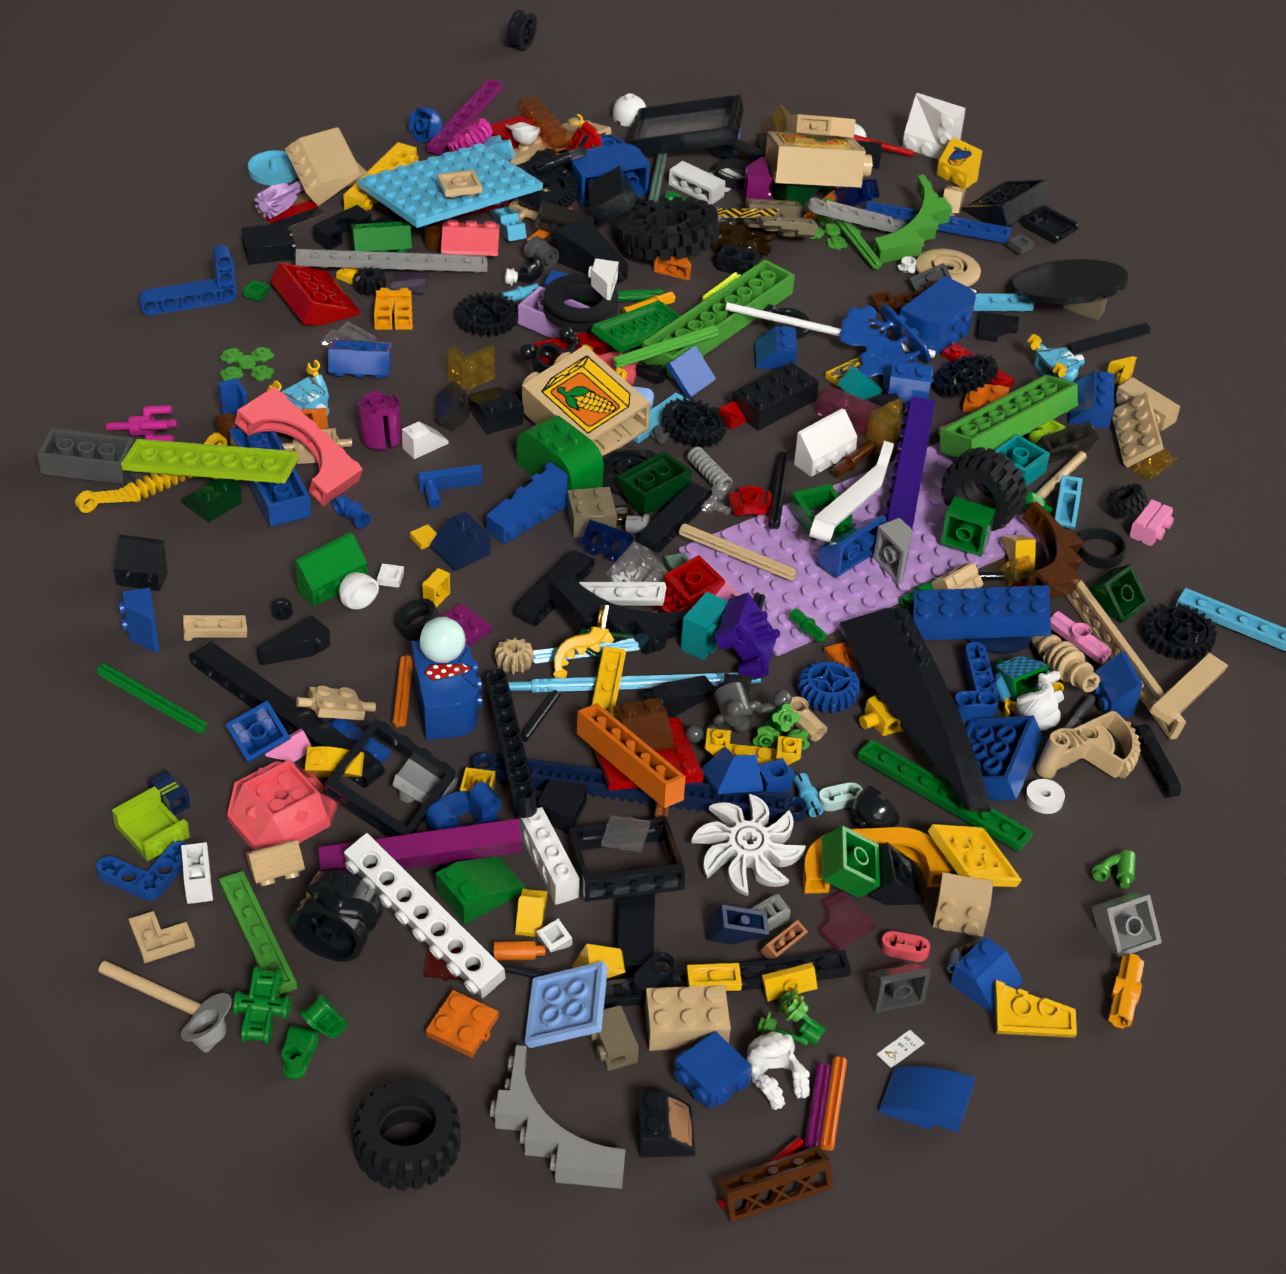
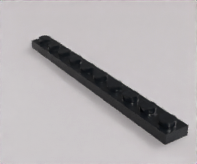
M845 950L739 963L742 981L741 991L764 988L762 975L808 963H813L816 981L849 977L851 975V967ZM686 970L674 972L671 978L660 988L688 987ZM634 977L606 981L604 1009L619 1005L624 1007L645 1004L646 996H641L633 990L632 982Z

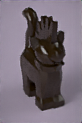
M723 223L719 226L718 241L712 245L713 252L720 251L724 243H729L760 251V256H768V253H771L772 246L768 245V242L762 241L775 240L777 233L776 231H771L770 234H765L762 231L751 229L745 225Z

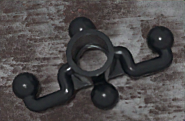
M563 326L559 330L561 340L571 341L565 351L553 343H544L538 347L537 351L531 344H525L521 347V356L526 360L532 359L534 372L542 373L553 366L561 354L565 352L572 354L579 346V339L574 334L572 327ZM540 356L549 357L552 365L543 363ZM519 386L515 389L514 393L522 402V386Z

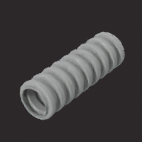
M694 447L690 450L687 460L718 492H726L732 485V478L701 447Z

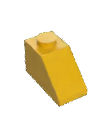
M330 746L307 747L305 771L317 777H330L350 750ZM360 752L342 777H362L363 752Z

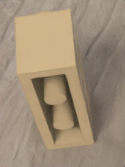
M1131 378L1118 386L1114 401L1116 404L1121 406L1147 392L1152 402L1159 430L1163 431L1176 422L1180 406L1135 378Z

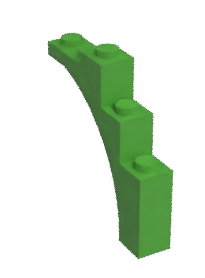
M925 174L918 175L916 191L922 200V207L916 217L896 232L874 239L873 252L882 263L901 260L907 256H920L922 247H924V241L935 239L938 225L949 222L950 214H952L951 204L947 202L945 197L938 198L937 193L933 191L932 184L927 180Z

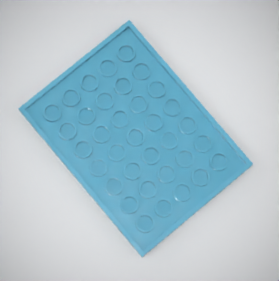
M481 143L474 144V146L468 148H460L458 151L446 152L441 156L429 157L427 160L415 161L410 165L398 166L396 169L383 170L381 173L366 175L365 178L358 179V187L416 228L543 189L541 181ZM474 170L482 185V193H477L473 196L459 195L456 198L445 197L437 181V174Z

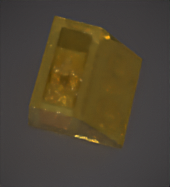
M901 398L889 402L887 405L870 413L866 442L870 440L877 444L875 452L880 455L884 441L894 443L892 452L897 450L902 423Z

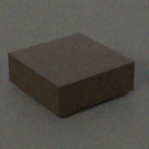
M632 505L615 506L617 513L616 526L626 525L627 515L634 516Z

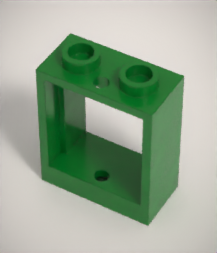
M831 483L792 492L790 509L808 536L815 518L810 510L828 506L839 495ZM852 514L834 528L833 535L845 533L851 529ZM809 536V538L811 539V541H812V540H816V538H813V537H810V536Z

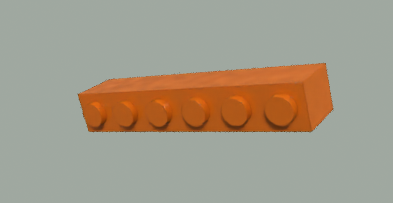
M598 703L578 711L577 735L658 804L666 808L684 800L686 776Z

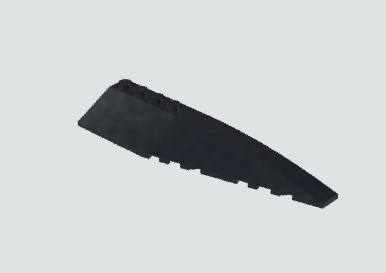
M886 608L840 622L841 632L867 686L877 691L876 697L880 702L885 701L889 706L888 712L891 716L901 721L899 726L920 751L924 750L926 752L928 762L938 767L940 777L953 786L952 792L968 811L990 812L992 808L965 726L949 689L909 610L904 608Z

